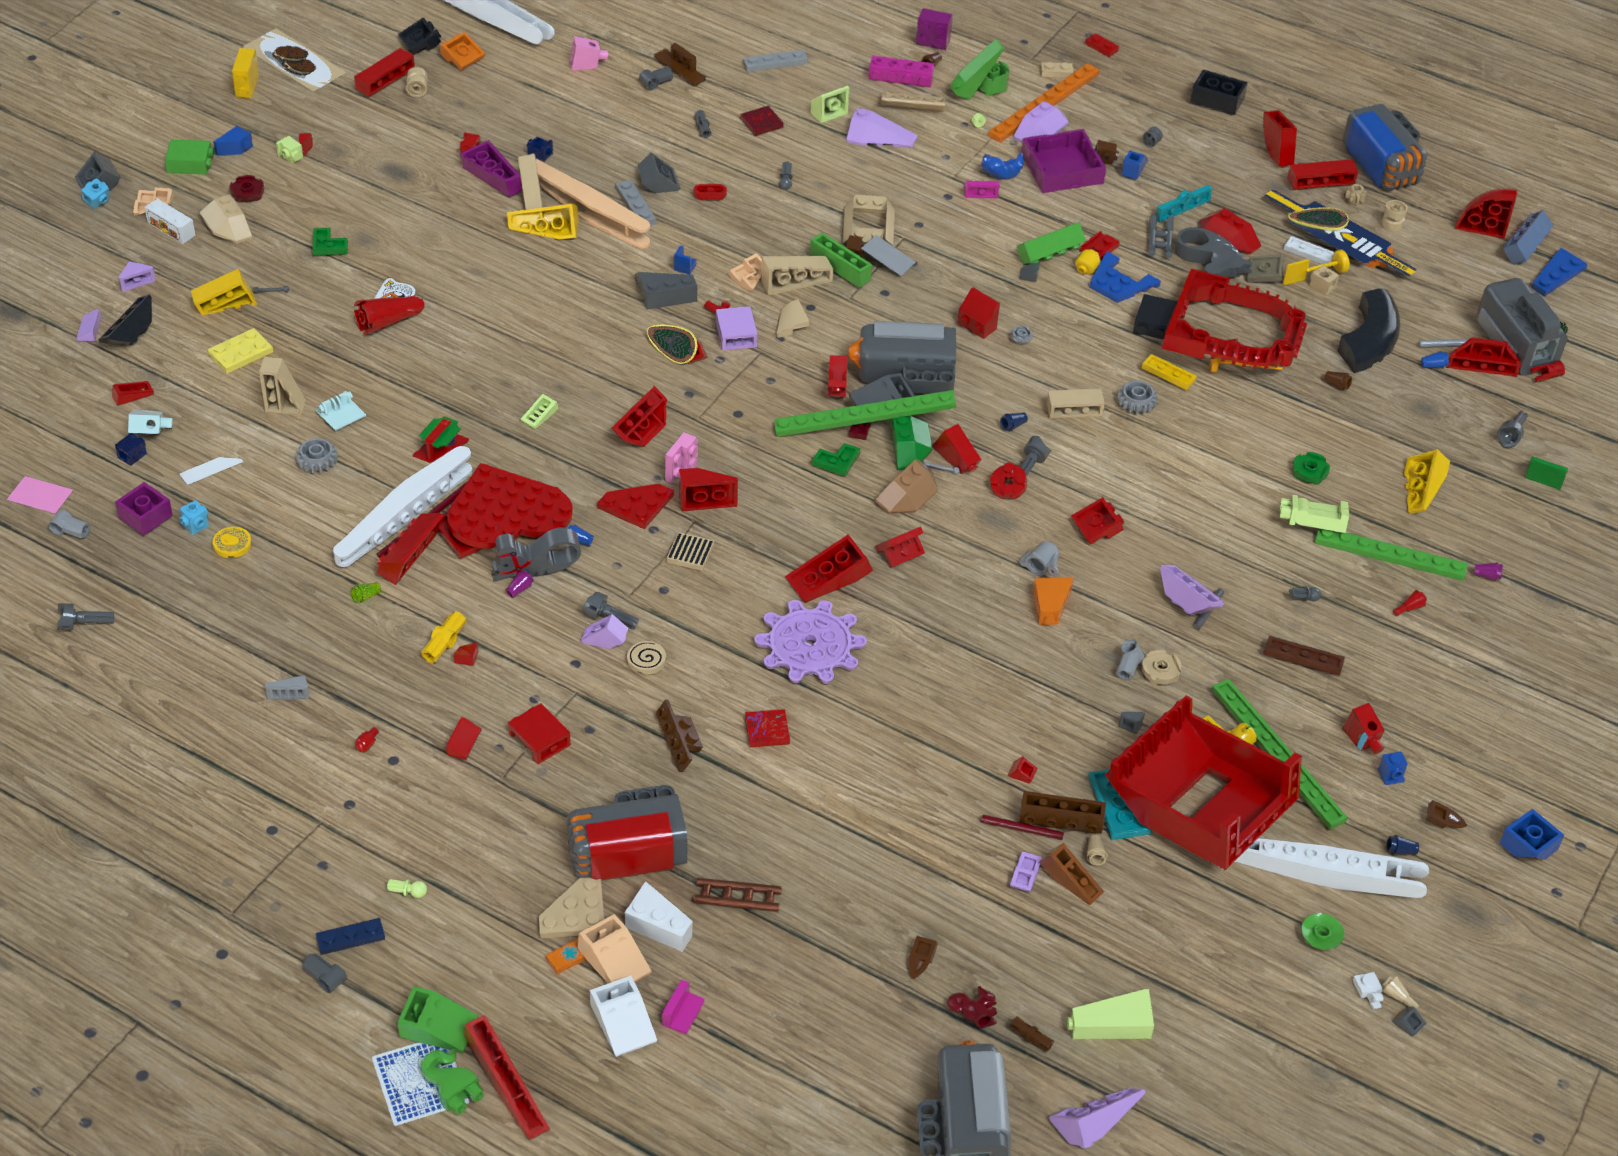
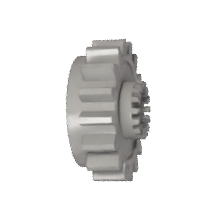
M1131 381L1123 384V388L1119 390V405H1124V410L1130 409V413L1136 411V414H1139V411H1142L1146 414V410L1151 412L1152 407H1156L1158 395H1156V390L1146 382Z
M321 438L305 441L299 446L300 450L296 451L297 464H299L300 468H305V472L312 470V473H315L318 470L322 473V469L328 471L329 466L334 467V462L338 461L337 448L334 447V444H330L328 440Z

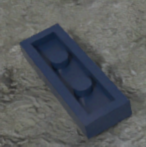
M376 918L316 933L320 954L324 955L385 940V934L381 919Z

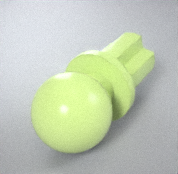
M390 879L387 890L404 893V896L411 893L415 898H422L427 892V886L421 881L410 884V879L406 881Z

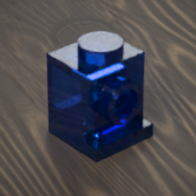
M540 137L529 139L527 142L528 155L535 154L536 159L545 162L553 154V140L547 141Z

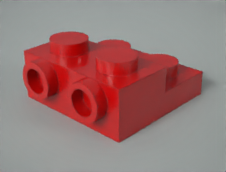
M1103 497L1071 515L1072 520L1090 545L1104 536L1109 539L1124 530L1122 517L1120 514L1116 515L1114 513L1115 508L1112 503H1107Z

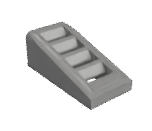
M305 675L265 684L268 700L309 699Z

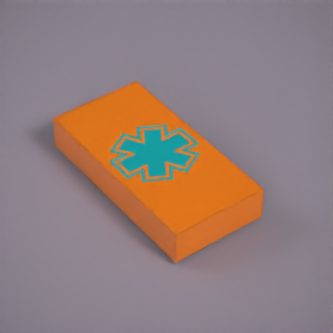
M578 939L546 955L547 962L557 975L586 960L578 950Z

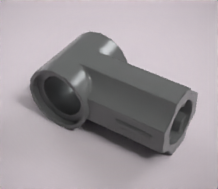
M669 66L652 72L647 69L639 75V80L649 90H654L660 83L673 79V73Z
M316 953L309 954L302 964L303 970L314 977L320 987L327 993L334 991L347 979L345 971L339 965L329 964Z

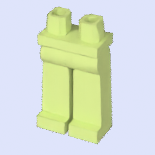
M1292 495V499L1281 498L1280 518L1289 519V525H1295L1296 522L1303 526L1346 533L1349 520L1348 502L1341 501L1340 506L1309 502L1306 498H1298V495Z

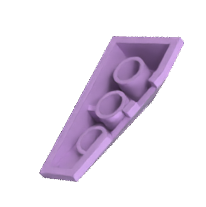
M857 108L852 116L846 142L861 146H867V143H877V146L891 144L893 147H913L918 135L873 111Z
M1127 1088L1106 1095L1105 1100L1085 1102L1086 1107L1064 1109L1049 1116V1119L1069 1144L1079 1145L1080 1148L1091 1147L1094 1141L1101 1139L1143 1097L1145 1089Z

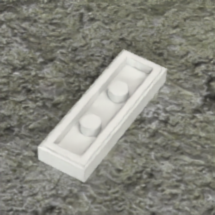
M1291 236L1284 246L1285 251L1317 263L1325 264L1332 262L1334 252Z

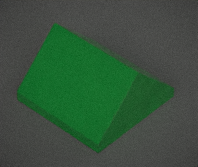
M1532 456L1525 478L1561 490L1568 473V468Z

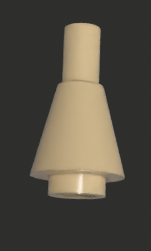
M1390 976L1382 985L1385 988L1382 991L1383 993L1405 1003L1408 1007L1414 1006L1417 1009L1420 1006L1409 996V993L1397 976L1394 979Z

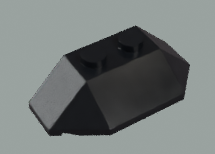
M150 294L138 297L98 341L119 346L134 344L138 340L137 337L148 330L147 326L152 322V297Z

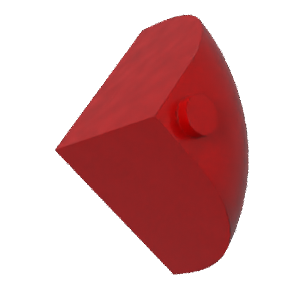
M1499 188L1478 195L1461 211L1455 229L1505 239L1516 201L1517 189Z

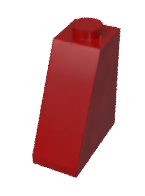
M959 424L944 430L932 445L934 450L953 467H958L961 474L967 471L969 473L975 471L978 468L977 465L982 460Z

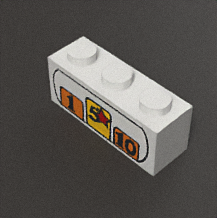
M159 199L145 206L147 222L182 244L195 236L194 224L191 218Z

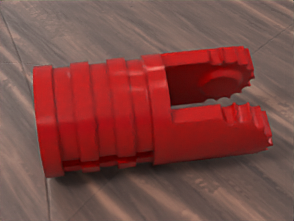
M1559 360L1532 367L1530 371L1531 373H1542V375L1534 378L1535 382L1563 376L1565 374V366Z

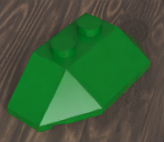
M900 416L889 419L897 470H905L916 459L924 461L932 452L928 423L912 416Z

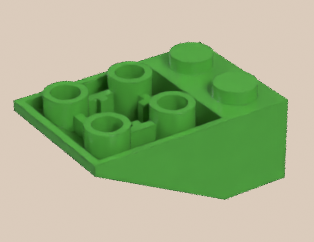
M413 986L398 1020L399 1037L448 1050L455 1049L456 1052L463 1053L468 1043L464 1036L465 1024L477 1019L478 1015L435 991Z

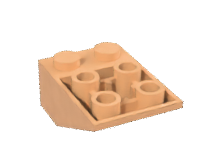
M615 914L579 933V952L608 984L628 976H632L634 982L651 974L652 971L629 930Z

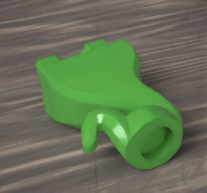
M452 1049L450 1054L442 1050H434L421 1062L423 1077L437 1086L440 1102L446 1111L451 1110L455 1114L460 1115L467 1108V1103L464 1100L470 1097L473 1102H478L484 1097L483 1089L479 1085L478 1077L466 1068H437L440 1064L448 1065L456 1060L455 1049Z

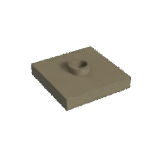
M1284 255L1250 257L1249 262L1253 263V266L1249 267L1252 269V273L1247 275L1248 283L1282 281Z

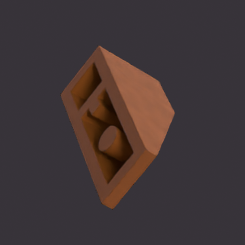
M1064 843L1052 849L1039 861L1055 881L1088 905H1091L1104 892Z

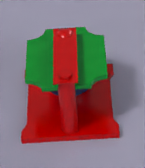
M446 416L439 419L433 418L419 435L424 443L423 446L414 452L412 456L425 462L433 463L454 448L466 444L469 438L458 434L461 430L457 425L458 421Z

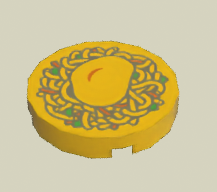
M241 527L224 528L218 531L212 540L214 551L223 558H229L228 556L240 557L251 548L250 534Z

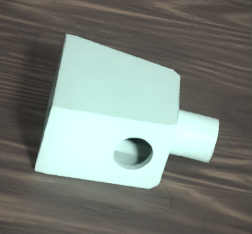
M133 409L129 414L128 433L159 434L162 428L172 429L173 418L163 417V412ZM150 420H153L155 425L151 424Z

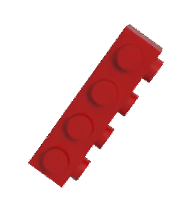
M402 48L392 52L354 76L356 90L369 97L407 74L411 68H414V55Z
M1353 159L1290 164L1287 178L1293 190L1356 184L1358 169Z

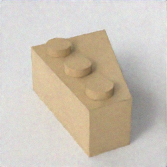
M264 357L259 374L265 412L301 415L306 399L282 358Z

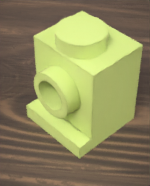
M290 136L276 142L277 155L279 157L283 156L284 159L291 163L303 158L301 144Z

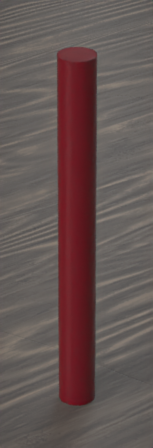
M984 814L981 820L982 823L1063 840L1064 836L1062 831Z

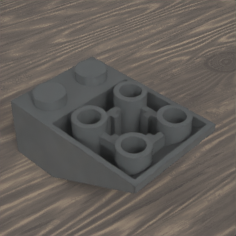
M901 373L885 375L849 393L855 406L915 396Z

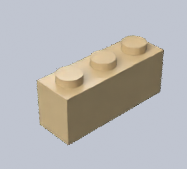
M1101 389L1050 390L1048 391L1046 404L1050 418L1103 416L1105 402Z

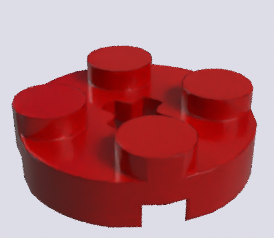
M1008 462L998 467L990 477L992 491L1001 499H1016L1026 491V473L1021 467ZM1007 479H1012V484H1005Z

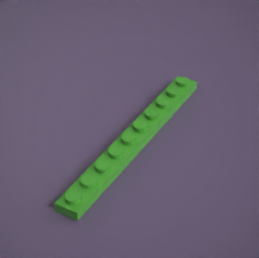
M954 390L775 419L776 435L781 437L898 418L900 416L956 408Z
M1229 679L1212 686L1211 691L1238 723H1247L1249 726L1245 728L1246 730L1250 727L1253 728L1257 735L1255 743L1261 750L1284 762L1293 754ZM1301 764L1299 795L1329 830L1346 823L1348 817Z

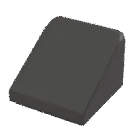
M1040 262L1023 266L1020 279L1036 282Z
M1121 712L1118 727L1137 734L1143 725L1145 713Z
M1414 1006L1403 1009L1392 1020L1396 1026L1411 1037L1416 1035L1426 1025V1022Z

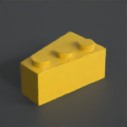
M239 269L191 290L194 304L201 315L223 312L224 309L231 307L238 309L241 308V305H257L254 293Z

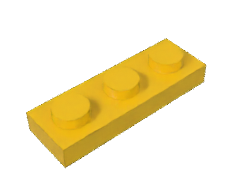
M1153 354L1142 363V369L1185 390H1188L1196 382V375Z

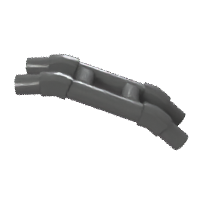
M1153 214L1150 216L1148 246L1150 256L1155 255L1156 248H1165L1166 257H1172L1174 217L1168 216L1166 231L1156 230L1157 215ZM1156 237L1166 238V242L1156 241Z

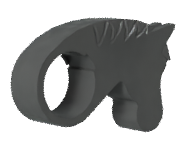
M1189 227L1178 233L1176 242L1177 255L1186 261L1207 264L1204 272L1227 278L1239 277L1242 273H1252V269L1249 267H1252L1253 263L1243 259L1240 252L1229 241L1215 232L1197 227ZM1194 242L1201 244V246H1189L1185 243Z

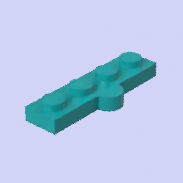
M1206 185L1192 192L1183 190L1178 198L1157 206V221L1159 223L1167 220L1168 216H1177L1209 202L1212 187Z

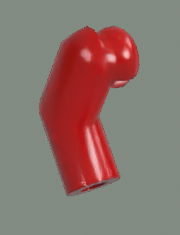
M709 300L704 304V308L716 314V309H727L731 306L726 301H723L721 306Z

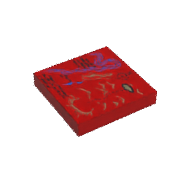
M785 709L745 712L750 747L790 744Z

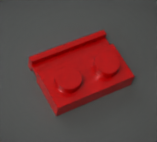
M1099 231L1081 245L1080 252L1092 249L1099 254L1100 261H1102L1107 251L1112 253L1119 247L1120 241Z

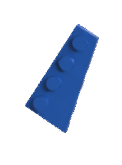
M1561 247L1534 280L1531 288L1545 297L1584 271L1588 264Z

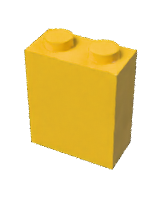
M239 48L232 69L235 96L238 98H252L259 77L255 49Z

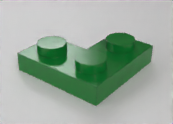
M331 227L313 228V255L348 254V238H331Z
M843 443L837 454L819 449L812 460V465L846 477L860 455L861 448Z

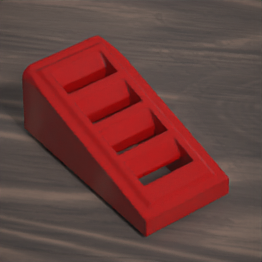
M149 381L113 384L112 397L116 405L126 404L154 395Z

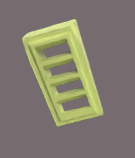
M542 394L520 419L521 422L536 429L559 409L557 402ZM532 418L535 422L533 423L528 419Z

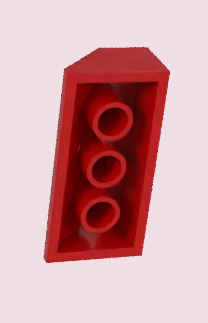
M421 513L417 519L413 518L408 525V530H403L398 537V542H393L387 551L388 554L386 556L383 554L378 560L377 574L397 585L436 537L444 515L442 513Z

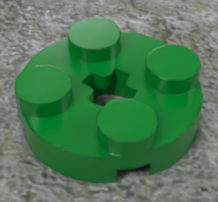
M1307 452L1306 455L1302 456L1299 454L1293 462V476L1318 485L1328 477L1330 464L1326 462L1324 456L1318 453Z

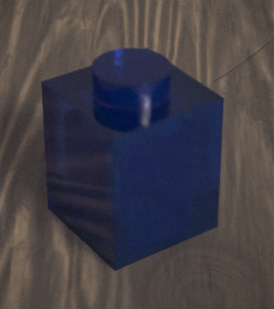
M133 433L127 435L115 444L117 458L130 466L147 454L144 439Z

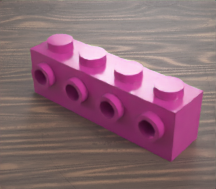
M872 55L869 66L870 80L931 88L934 63Z

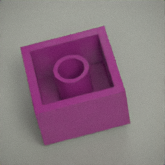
M922 8L918 17L916 44L946 50L951 38L953 14Z
M145 482L115 501L118 518L143 536L173 516L170 499Z

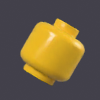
M1092 249L1082 251L1075 261L1078 272L1083 275L1093 274L1101 262L1099 254Z

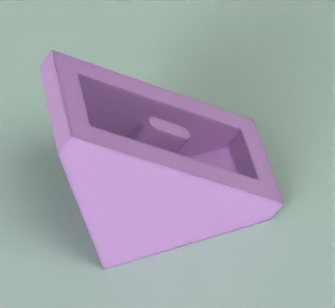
M130 261L119 275L122 292L156 282L152 266Z

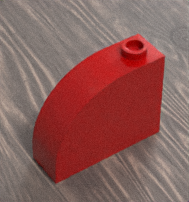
M1279 110L1264 112L1263 131L1269 155L1280 167L1294 164L1297 127Z

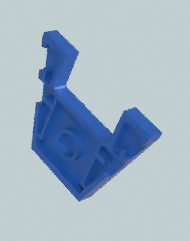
M1107 251L1090 282L1091 289L1118 303L1134 297L1135 293L1147 292V289L1153 286L1155 288L1159 287L1161 280L1150 274L1146 275L1139 282L1131 279V277L1113 268L1119 263L1120 258Z

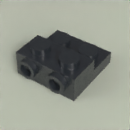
M424 17L398 34L412 55L424 47L429 51L441 43L440 38L442 37L431 21L427 22Z

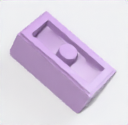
M100 309L83 315L76 338L77 341H95L101 321Z

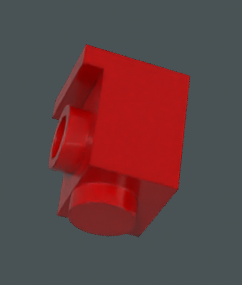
M464 132V140L460 142L459 147L460 153L481 144L480 135Z

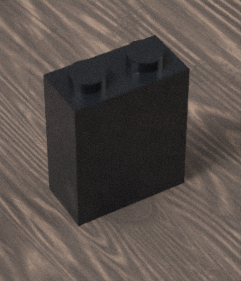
M1144 294L1135 318L1133 333L1164 340L1178 301Z

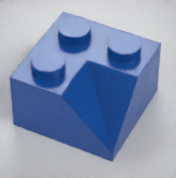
M1531 809L1505 828L1500 844L1515 857H1536L1545 860L1558 851L1564 834L1534 809Z

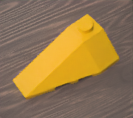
M1438 449L1407 458L1404 475L1407 478L1406 489L1408 490L1407 504L1409 514L1426 511L1447 477L1450 460Z

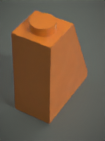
M1073 577L1035 578L1033 594L1039 625H1056L1059 623L1072 591Z

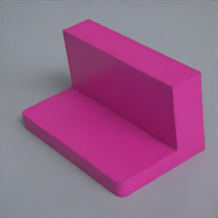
M966 181L964 183L965 198H998L999 181Z
M681 979L662 1012V1025L683 1034L688 1033L704 1004V998L689 993V982Z

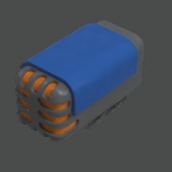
M1377 104L1353 110L1349 114L1343 142L1346 144V149L1379 188L1383 187L1387 191H1392L1394 188L1409 187L1411 184L1416 185L1421 181L1427 153L1418 143L1420 133L1401 112L1390 111L1384 104Z

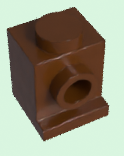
M1101 140L1097 141L1094 150L1099 154L1103 163L1112 165L1113 160L1117 161L1119 155L1117 144Z
M849 235L846 245L847 249L861 258L864 254V250L861 248L865 245L862 244L863 237Z

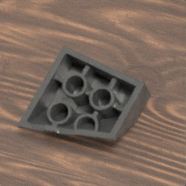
M637 272L635 274V279L647 310L697 302V284L693 275Z

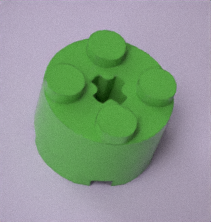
M1002 61L996 62L978 89L985 92L987 96L1007 91L1008 65Z

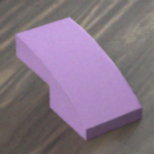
M1022 851L1010 887L1031 892L1041 865L1039 861L1042 857Z

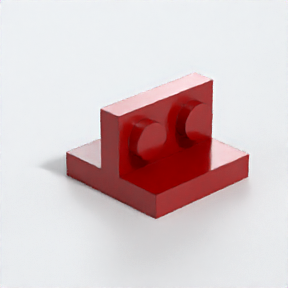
M920 526L875 545L877 552L884 551L890 568L925 554L918 537L923 534V530Z

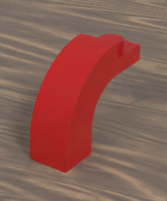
M830 355L828 396L846 397L848 356Z

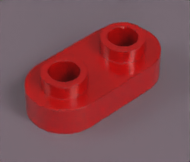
M698 184L694 187V196L699 200H721L727 196V188L722 184Z

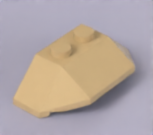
M230 194L214 199L200 212V216L214 235L232 240L236 244L252 239L244 213Z

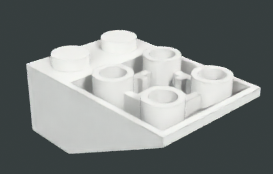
M632 976L590 990L591 1008L615 1057L657 1042L640 992Z

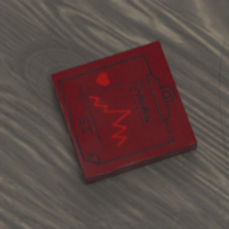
M769 105L740 114V119L755 136L784 128V123Z

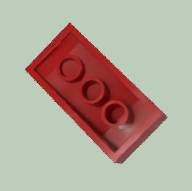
M848 534L785 577L804 603L859 581L871 573L873 569L868 558Z

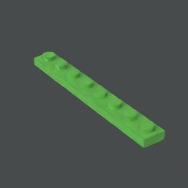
M1320 528L1315 544L1461 581H1464L1468 565L1466 562L1350 533Z

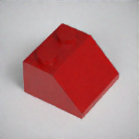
M972 287L958 310L957 323L985 339L997 330L1000 303Z

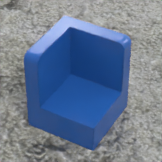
M680 245L674 254V271L690 275L696 266V259L684 255V246Z

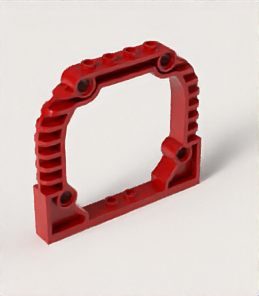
M1190 269L1166 330L1162 349L1203 359L1204 355L1208 354L1211 355V359H1215V356L1222 358L1221 362H1225L1226 359L1231 360L1232 365H1235L1236 362L1242 363L1244 368L1246 365H1252V369H1256L1257 366H1264V369H1268L1269 365L1276 364V367H1287L1292 364L1293 358L1298 356L1307 323L1304 322L1306 317L1304 311L1297 309L1295 305L1293 309L1288 304L1289 300L1285 299L1284 302L1279 299L1280 295L1278 294L1275 297L1269 295L1270 291L1261 293L1259 288H1256V291L1249 290L1250 286L1246 285V288L1239 287L1240 283H1236L1235 286L1230 285L1231 278ZM1209 300L1213 303H1223L1225 301L1273 315L1281 321L1280 328L1286 334L1284 339L1276 340L1272 347L1257 348L1212 337L1207 331L1195 329L1186 320L1182 319L1185 317L1190 301Z

